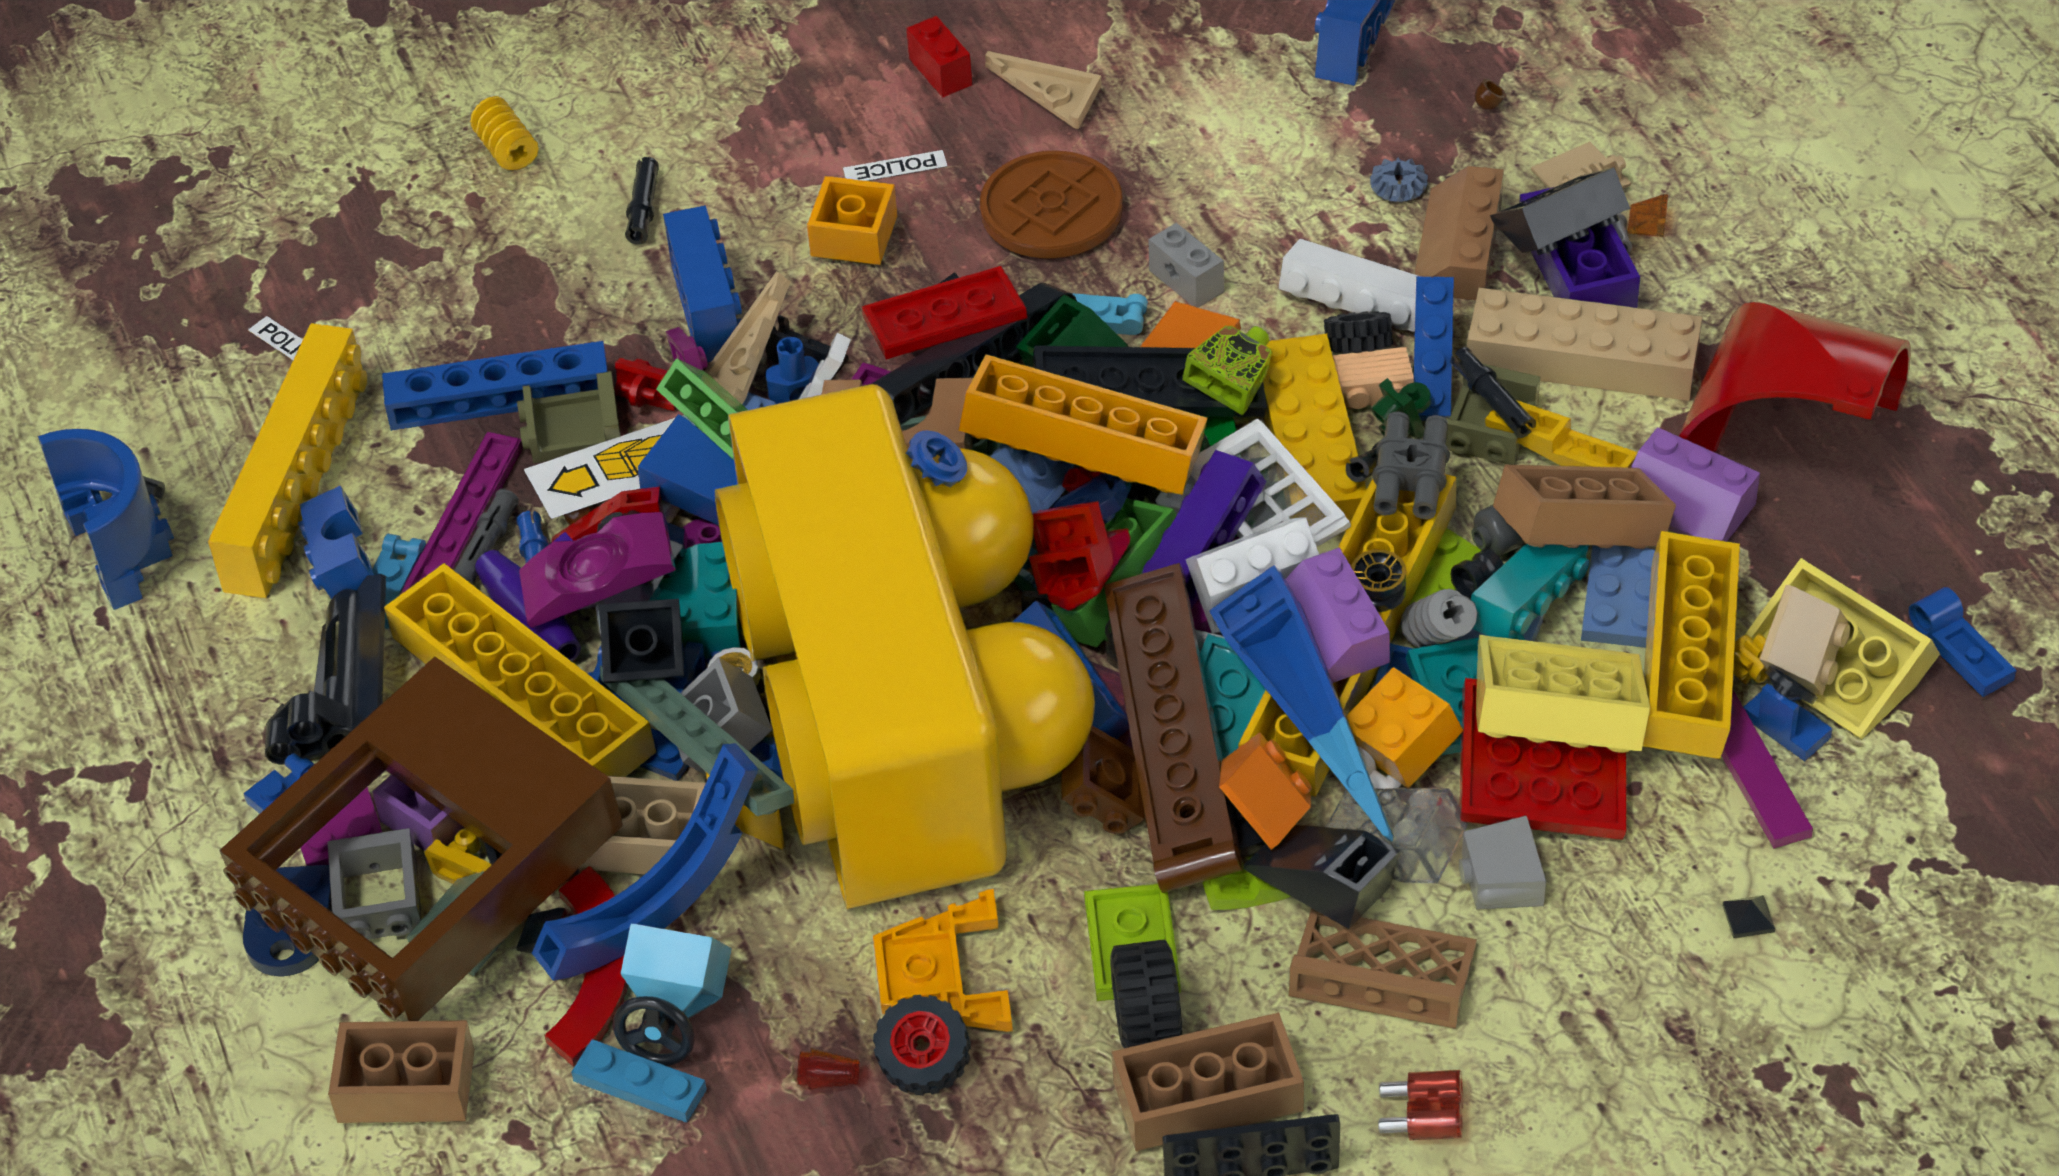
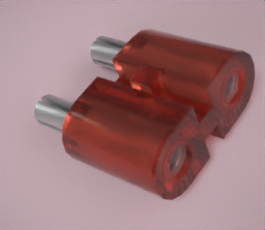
M1461 1070L1408 1072L1407 1081L1380 1083L1379 1094L1381 1097L1408 1096L1409 1101H1407V1117L1380 1118L1378 1121L1380 1133L1408 1132L1409 1141L1463 1138L1462 1109L1464 1095Z

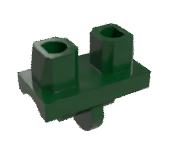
M1386 378L1379 384L1383 397L1370 407L1373 415L1382 423L1378 427L1383 436L1385 434L1388 415L1392 412H1402L1409 417L1408 435L1410 434L1415 439H1421L1425 429L1419 413L1427 410L1431 405L1432 396L1430 390L1426 385L1414 382L1404 386L1398 393L1395 391L1392 381Z

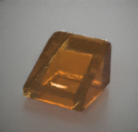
M1669 194L1659 195L1632 204L1627 233L1664 237Z

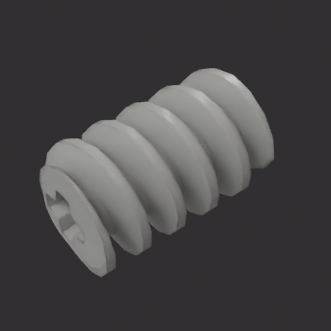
M1452 589L1439 590L1430 596L1413 602L1405 608L1401 616L1402 632L1408 642L1418 648L1450 642L1472 630L1477 618L1476 606L1472 600L1463 596L1458 591Z

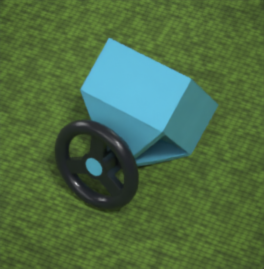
M631 923L621 975L636 997L622 1003L616 1010L613 1018V1031L620 1046L626 1052L665 1066L675 1065L685 1060L692 1052L695 1043V1032L688 1018L722 998L732 948L713 937ZM646 1009L640 1027L627 1031L626 1019L628 1015L636 1010ZM676 1024L680 1028L682 1040L672 1035ZM645 1041L655 1044L660 1043L672 1052L666 1054L654 1053L643 1049L637 1044Z

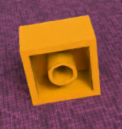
M825 176L807 223L810 255L813 257L880 265L897 219L895 184Z
M1394 667L1346 715L1357 746L1372 756L1378 768L1407 788H1410L1463 732L1449 703Z

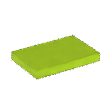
M1158 884L1084 891L1096 1000H1114L1110 967V955L1113 946L1164 939L1169 944L1173 953L1179 993H1181L1168 892L1162 893Z

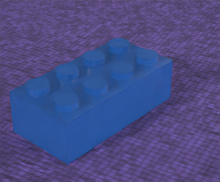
M706 205L665 213L663 217L671 267L690 336H693L696 346L703 348L707 363L712 362L742 320L741 318L736 319V315L742 314L738 292L731 293L730 291L735 289L731 268L723 267L725 264H728L724 243H716V240H721L717 219L709 218Z

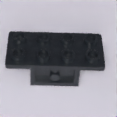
M1338 1114L1165 1135L1162 1137L1164 1176H1286L1300 1173L1322 1174L1339 1168L1340 1118Z

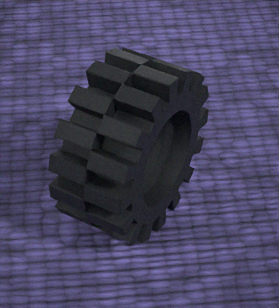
M1368 311L1361 313L1353 312L1347 315L1340 314L1324 319L1325 334L1327 333L1331 352L1333 353L1369 352L1393 345L1390 313H1379V311L1368 313Z

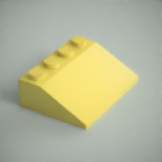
M1800 558L1745 635H1749L1754 640L1757 634L1760 633L1767 639L1785 585L1794 586L1841 609L1848 620L1847 624L1850 625V633L1846 645L1838 649L1835 658L1837 662L1835 678L1831 685L1826 684L1823 695L1815 694L1818 698L1814 704H1810L1803 699L1801 701L1862 740L1917 687L1940 653L1932 639Z
M1479 635L1476 694L1478 732H1484L1495 738H1504L1508 735L1525 737L1529 741L1536 743H1545L1548 740L1566 742L1570 746L1585 748L1589 745L1607 747L1609 750L1618 753H1625L1630 750L1642 751L1650 704L1639 654Z

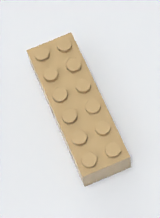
M1479 287L1467 338V347L1472 350V353L1483 364L1540 376V381L1690 401L1699 350L1702 316Z

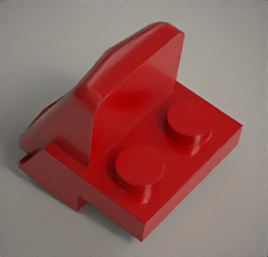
M1098 501L1033 512V535L1038 553L1030 556L1029 560L1039 595L1047 594L1051 603L1071 611L1100 593L1130 544L1129 529L1106 531Z

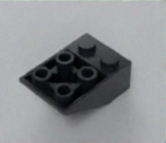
M1295 825L1273 849H1270L1267 844L1261 847L1244 864L1243 869L1349 929L1390 888L1401 850L1364 830Z

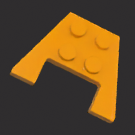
M987 889L978 893V899L963 905L956 906V903L947 905L948 911L926 920L920 916L873 935L882 1014H885V1011L890 1006L893 1007L898 1003V1000L903 998L909 999L913 995L920 994L922 997L932 995L936 996L940 1001L945 1000L950 1003L954 1011L957 1010L961 1015L965 1026L1004 1032L1013 1031L1008 990L965 995L962 989L956 935L959 933L999 929L994 889Z

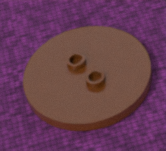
M1039 151L1017 157L992 173L984 184L980 195L981 220L987 233L1008 250L1035 258L1068 257L1094 248L1114 232L1123 212L1122 189L1115 175L1097 160L1068 151Z

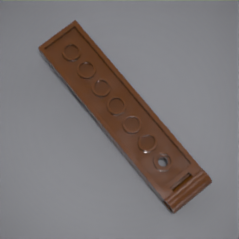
M1180 563L1105 584L1104 589L1152 851L1153 867L1161 892L1165 893L1243 871L1232 803L1219 788L1223 757L1214 711L1208 699L1184 571Z

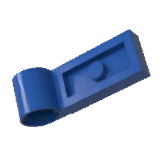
M1943 587L1909 606V617L1915 629L1932 639L1940 655L1982 697L2015 680L2017 670L1963 618L1962 603L1953 590Z

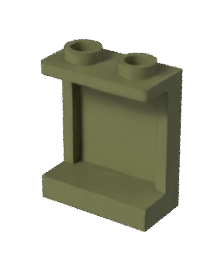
M1483 364L1484 366L1491 367L1496 372V379L1515 400L1538 406L1540 376ZM1463 377V386L1451 416L1446 418L1448 421L1446 440L1448 449L1455 453L1515 465L1522 447L1518 443V437L1514 433L1485 426V418L1492 411V408L1480 394H1474L1468 388V381Z
M611 372L596 374L598 389L534 399L530 385L522 386L524 400L517 401L520 423L526 422L527 426L520 427L523 450L531 449L533 464L546 462L621 436Z

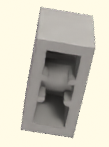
M1174 223L1148 239L1149 271L1189 304L1199 308L1224 292V260L1179 224Z

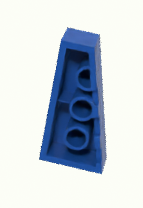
M1328 0L1326 9L1318 13L1315 21V32L1319 33L1315 78L1355 86L1359 75L1358 66L1364 67L1368 59V48L1370 44H1375L1381 24L1385 23L1395 0Z

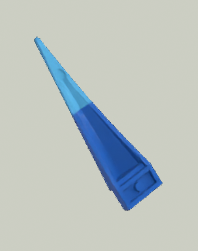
M1273 565L1213 607L1209 612L1227 643L1308 740L1387 840L1393 842L1392 832L1301 603L1296 599L1281 571Z

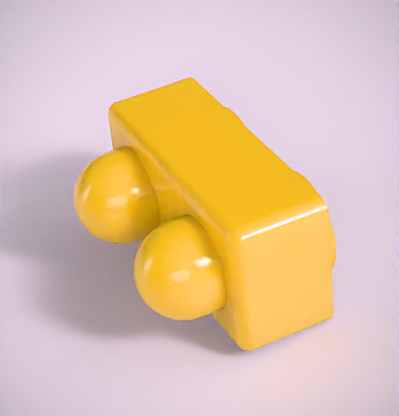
M875 384L728 414L738 484L715 489L719 528L732 589H737L738 616L752 661L776 657L777 664L763 667L764 685L783 780L793 788L794 803L790 807L801 843L808 845L827 840L846 909L998 874L1003 868L1007 856L1002 792L1040 783L1055 776L1067 767L1087 741L1093 723L1095 707L1093 686L1084 663L1074 649L1056 634L1044 628L1021 622H1003L966 630L960 607L977 604L997 595L1016 578L1027 560L1032 545L1034 525L1031 506L1023 487L1013 473L997 460L986 454L964 448L959 449L966 459L967 472L960 482L955 483L950 488L943 483L935 486L932 479L928 477L922 478L923 473L919 469L911 467L913 459L906 454L908 448L893 401L882 387ZM936 455V457H933L932 459L935 462L939 463L938 459L940 458V456Z

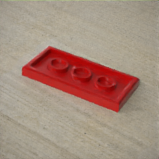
M1002 266L861 307L863 318L886 360L1027 318L1026 307Z

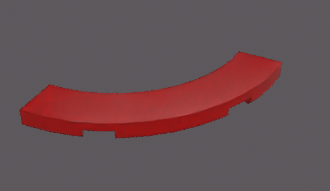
M590 866L558 890L560 899L575 915L592 909L615 896L603 878ZM624 956L586 972L582 987L573 1004L558 1023L544 1034L546 1043L573 1067H575L592 1039L598 1042L602 1040L609 1030L608 1025L613 1019L616 1010L624 1002L629 986L621 975Z

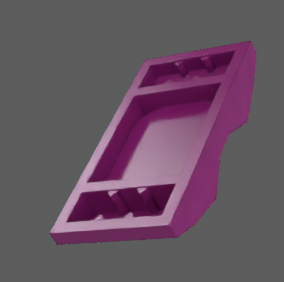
M639 513L613 517L597 533L586 535L576 541H554L533 556L519 570L526 620L530 628L675 571L667 522L663 513Z

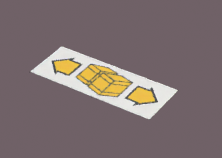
M675 418L524 469L550 518L553 519L609 500L621 491L641 489L638 465Z

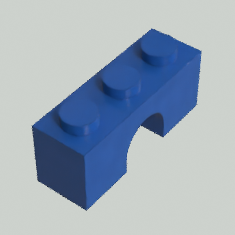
M340 485L299 505L303 520L298 522L303 537L308 542V544L304 545V551L308 560L314 566V568L309 570L310 576L319 591L325 589L331 599L342 590H357L366 576L373 575L369 557L356 539V537L363 534L358 512Z

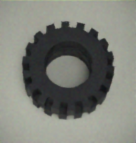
M1164 939L1113 946L1110 955L1111 979L1118 1032L1123 1048L1182 1035V1015L1173 953L1167 941Z

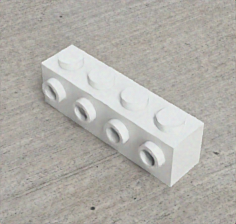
M1299 239L1283 257L1279 289L1290 292L1298 298H1309L1322 302L1333 309H1344L1355 313L1368 311V313L1373 311H1379V313L1387 312L1391 314V324L1396 329L1415 332L1416 276L1418 275L1303 239Z

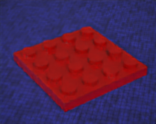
M1465 678L1462 692L1463 732L1461 733L1459 821L1491 825L1527 816L1532 830L1623 840L1626 833V752L1618 753L1609 750L1607 747L1592 745L1585 748L1570 746L1566 742L1550 740L1545 743H1536L1529 741L1525 737L1509 735L1504 738H1495L1484 732H1478L1476 718L1477 679Z

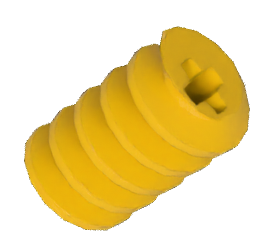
M499 96L488 97L475 107L471 114V127L502 168L518 170L533 162L538 154V142L532 137L531 133L526 129L504 98Z

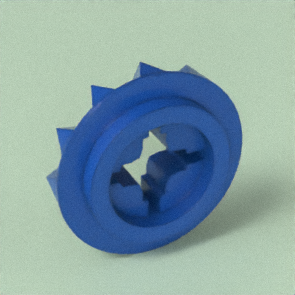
M925 430L916 433L909 441L910 446L906 454L913 459L911 467L919 469L923 473L922 478L928 477L932 479L935 486L943 483L951 488L966 475L967 462L962 451L946 436L938 432ZM939 455V463L935 462L932 458Z

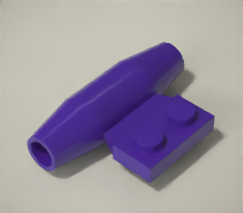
M564 532L554 541L573 540ZM490 550L482 554L475 564V570L490 599L573 662L580 653L581 645L565 616L563 615L530 628L526 620L519 573L521 567L497 550Z

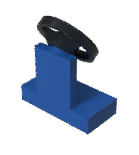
M1769 665L1765 673L1769 676L1772 685L1766 684L1762 687V691L1743 708L1755 727L1805 762L1831 739L1832 728L1795 702L1796 700L1803 699L1810 704H1814L1818 697L1791 677Z

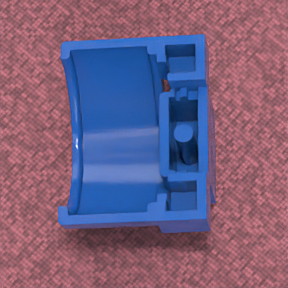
M64 429L37 436L62 511L75 536L85 532L88 534L98 564L95 566L101 587L113 610L143 599L138 583L144 581L140 569L172 557L168 541L173 540L174 536L166 518L159 520L157 517L161 515L160 509L153 494H148L135 454L118 438L96 430ZM99 491L110 492L112 496L103 501Z

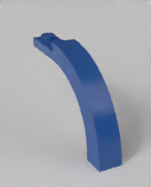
M736 743L722 745L687 825L672 847L646 874L618 895L592 909L570 917L545 921L532 955L553 981L592 971L624 956L631 923L665 929L699 898L722 870L743 834L735 825V822L759 770Z

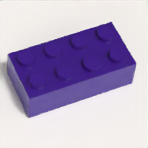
M1551 188L1520 194L1519 202ZM1596 223L1587 228L1589 231L1588 235L1568 242L1567 237L1556 241L1558 244L1557 249L1542 255H1537L1536 250L1531 251L1553 297L1637 308L1640 275L1613 224L1599 228Z

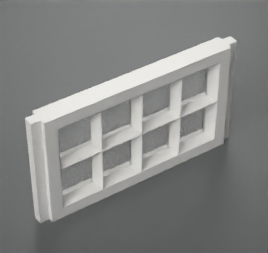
M1258 419L1200 452L1189 478L1195 485L1200 477L1202 467L1210 460L1215 449L1255 464L1266 480V484L1238 529L1237 536L1239 538L1292 518L1306 517L1316 547L1351 527L1350 521L1341 509L1264 423Z

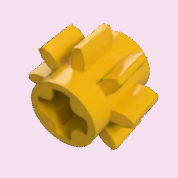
M1760 633L1757 634L1754 640L1749 635H1743L1735 642L1733 674L1744 684H1747L1751 678L1757 683H1761L1769 677L1765 673V666L1760 661V656L1766 642V638Z

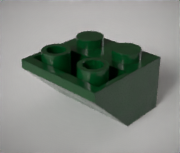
M1063 295L1016 346L1025 365L1034 368V346L1129 347L1091 308L1066 295Z

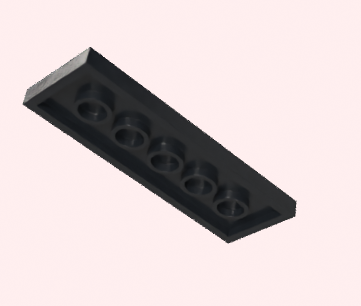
M1034 346L1033 362L1035 369L1206 417H1265L1267 408L1263 382L1244 415H1241L1183 381L1187 355L1195 348Z

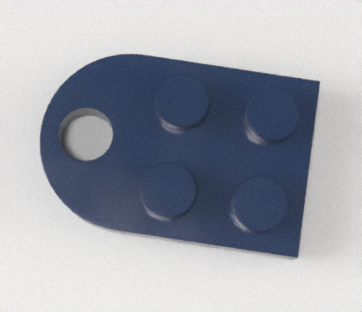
M329 865L279 867L276 870L328 910L332 911ZM254 908L251 911L246 910L243 945L250 963L258 971L271 976H291L309 969L319 961L318 957L312 952L308 954L302 953L292 943L290 936L283 930L279 933L273 931L264 922L261 914ZM282 950L294 951L287 959H274V956Z

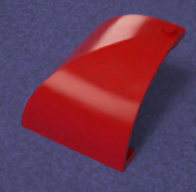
M1745 303L1738 307L1730 318L1679 433V437L1712 452H1716L1736 404L1762 398H1800L1833 404L1832 410L1869 420L1872 419L1876 406L1897 411L1908 382L1911 359L1910 342L1905 339L1766 303Z

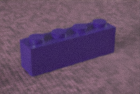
M1215 449L1210 460L1202 467L1200 477L1191 492L1183 499L1181 509L1171 526L1164 531L1161 543L1152 558L1144 565L1142 574L1180 563L1185 575L1191 609L1196 604L1199 596L1185 559L1233 541L1238 529L1266 484V480L1255 464Z

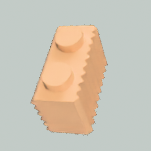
M1407 347L1332 355L1345 406L1348 409H1361L1368 405L1372 407L1383 397L1379 384L1386 378L1392 381L1394 389L1398 393L1407 384L1414 383Z

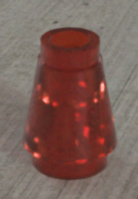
M810 1047V1051H799L797 1085L807 1086V1090L858 1085L860 1061L859 1059H851V1057Z

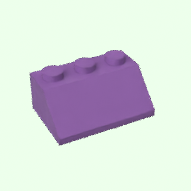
M1658 427L1639 449L1631 467L1640 468L1676 504L1668 530L1677 534L1727 542L1756 505L1760 472Z
M1340 547L1302 560L1285 580L1296 599L1301 603L1332 683L1390 663V632Z

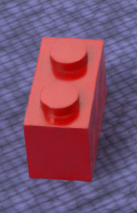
M937 16L906 28L909 60L942 98L972 86L970 53Z

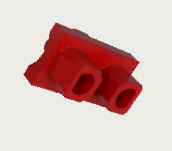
M619 358L615 362L617 381L614 391L616 396L629 399L630 405L638 408L644 404H649L671 411L677 409L656 390L668 370L653 367L648 361L638 358L634 361Z

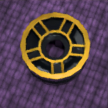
M1380 549L1363 552L1355 558L1351 568L1377 612L1388 611L1400 605L1406 596V566L1402 558L1393 552Z

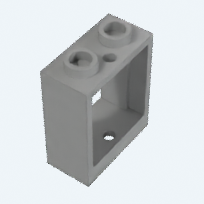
M410 828L328 841L332 912L367 939L393 935L402 936L410 933L422 920L416 851ZM403 868L404 900L346 909L345 877Z

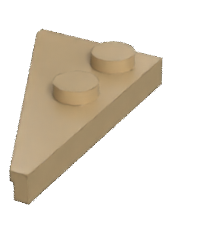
M987 51L985 55L986 68L1076 129L1080 128L1102 86L1101 75Z

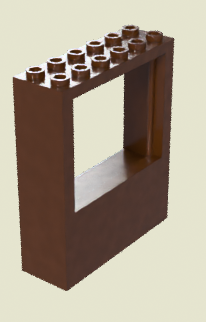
M433 657L219 851L226 866L223 872L235 887L233 896L244 909L251 911L254 908L261 914L264 922L273 931L279 933L283 930L287 933L292 943L302 953L308 954L312 952L316 955L321 965L331 975L337 976L341 974L345 977L350 987L360 997L366 998L370 996L374 999L380 1010L393 1021L397 1018L402 1021H419L623 826L610 777L443 661ZM385 770L502 854L499 859L393 958L276 871Z

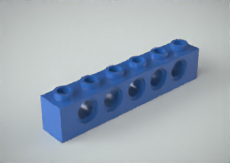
M597 341L382 373L384 404L390 430L518 412L517 401L524 400L522 386L530 385L534 399L597 390L596 374L608 372L604 342Z

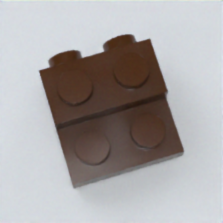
M1092 726L1081 751L1061 772V800L1071 805L1076 815L1082 817L1091 816L1103 823L1104 830L1111 834H1123L1140 823L1145 817L1133 749Z

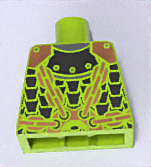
M1233 326L1223 327L1187 355L1182 380L1239 414L1244 415L1268 372L1272 351L1266 346L1269 343L1267 332L1258 326H1253L1246 334Z

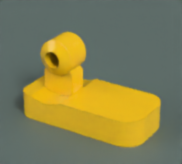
M468 829L460 830L455 835V841L451 842L448 846H445L440 840L436 839L424 851L433 874L452 884L459 878L482 871L485 872L492 865L474 856L479 851L481 844L478 837Z

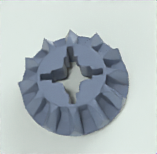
M1397 157L1392 162L1384 159L1381 165L1373 167L1370 185L1372 190L1381 198L1389 201L1404 202L1419 197L1425 191L1428 175L1425 174L1423 165H1415L1413 159L1401 161ZM1395 175H1402L1403 180H1401V184H1398Z

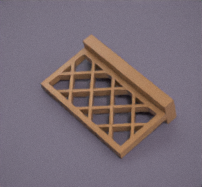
M1311 908L1297 955L1294 954L1290 965L1289 996L1456 1029L1460 1005L1476 950L1477 939L1362 917L1348 929ZM1317 924L1335 927L1338 932L1324 938L1316 930ZM1367 933L1376 935L1380 940L1365 946L1358 936ZM1347 941L1355 950L1340 956L1332 947ZM1409 941L1418 943L1421 948L1407 954L1399 944ZM1389 949L1396 959L1381 964L1374 955ZM1450 949L1464 952V956L1448 962L1440 952ZM1322 951L1330 961L1309 956ZM1430 957L1438 966L1423 972L1416 962ZM1364 959L1372 969L1351 964ZM1405 967L1413 977L1392 972ZM1447 975L1455 985L1434 980Z

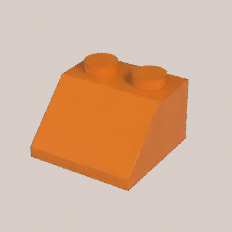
M1259 732L1221 761L1219 788L1268 847L1273 849L1310 809V791L1312 787L1299 770L1293 773L1284 762L1287 757L1279 744L1273 739L1267 741Z

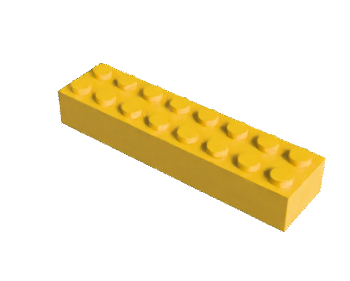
M311 323L208 540L224 593L267 599L272 585L277 584L279 581L281 565L285 557L289 556L292 552L294 537L299 528L298 522L303 520L299 505L317 497L320 479L323 473L328 472L330 468L331 455L335 446H339L342 442L343 429L347 420L351 419L354 415L355 402L359 393L364 392L366 389L367 372L362 368L360 360L361 347L356 344L352 328Z
M445 563L384 607L392 637L422 662L427 664L433 657H437L605 775L626 777L656 753L648 720Z

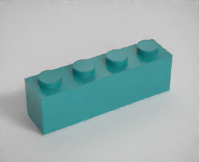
M1528 544L1523 546L1472 593L1471 600L1475 603L1477 610L1476 623L1472 629L1486 636L1514 639L1519 633L1523 635L1538 615L1543 616L1557 597L1562 598L1575 580L1580 581L1584 577L1590 563L1589 559L1586 558L1589 545H1579L1577 548L1556 544H1545L1544 547H1533Z

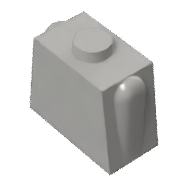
M1527 816L1463 832L1462 859H1459V871L1462 883H1469L1476 909L1544 906L1546 879Z

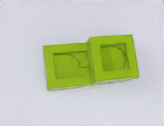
M1244 869L1237 873L1202 882L1211 910L1249 908L1291 897Z

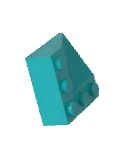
M722 542L696 544L687 548V552L682 559H674L676 570L672 576L662 579L659 587L662 592L657 600L679 598L684 648L687 641L703 644L705 659L712 658L710 653L714 651L721 652L724 649L733 647L742 648L741 624L737 609V589H732Z

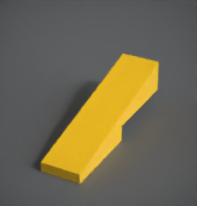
M1516 400L1536 420L1535 428H1531L1528 423L1525 424L1532 432L1523 438H1518V443L1560 466L1632 467L1638 452L1571 430V418ZM1493 409L1485 418V426L1514 433Z

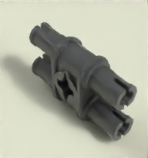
M1392 412L1387 417L1384 438L1378 442L1376 447L1378 460L1377 466L1372 473L1373 481L1376 484L1374 510L1381 515H1392L1397 509L1399 491L1415 492L1414 515L1421 519L1433 518L1436 514L1439 492L1445 488L1447 482L1445 468L1450 458V450L1446 445L1448 421L1442 416H1430L1426 419L1423 440L1407 438L1409 429L1408 415L1402 412Z

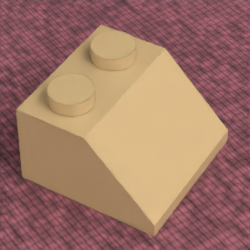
M1785 585L1760 656V661L1766 669L1770 665L1791 677L1812 693L1823 695L1826 684L1831 685L1836 675L1837 662L1835 658L1839 647L1843 648L1847 643L1850 633V625L1847 624L1848 620L1841 609L1794 586Z

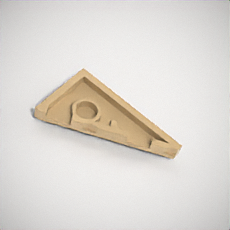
M777 271L705 370L741 404L746 399L791 282Z

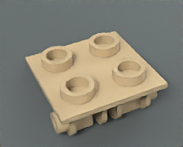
M1591 142L1531 167V171L1548 188L1556 187L1580 175L1613 167L1616 170L1622 188L1631 186V182L1622 174V169L1626 168L1624 158L1621 155L1615 156L1613 154L1606 158Z

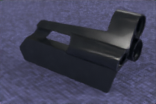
M368 575L357 590H342L334 595L329 602L326 610V623L322 626L314 692L309 691L308 694L295 695L285 704H281L278 707V711L266 723L265 757L270 762L285 765L286 758L293 753L302 759L307 758L309 760L327 754L383 703L385 575ZM339 621L337 675L334 676L336 622Z

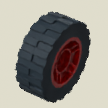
M921 994L913 995L912 998L898 1000L896 1005L890 1006L885 1011L882 1019L879 1018L876 1024L877 1031L873 1035L875 1057L883 1074L886 1075L887 1080L893 1086L896 1084L901 1091L906 1093L909 1091L915 1093V1095L923 1096L924 1093H931V1095L939 1093V1090L945 1087L948 1089L954 1085L953 1082L963 1075L964 1067L966 1064L968 1065L970 1060L969 1049H971V1041L961 1015L957 1010L954 1011L950 1003L945 1000L940 1001L936 996L929 995V997H922ZM923 1039L924 1042L930 1045L925 1051L916 1050L918 1046L917 1040Z

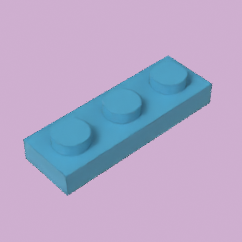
M593 1039L571 1072L573 1082L686 1123L707 1090L704 1079Z

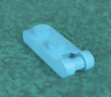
M1072 293L1076 297L1077 302L1091 308L1116 334L1137 335L1142 332L1144 324L1143 315L1146 313L1148 300L1145 296L1131 294L1127 298Z

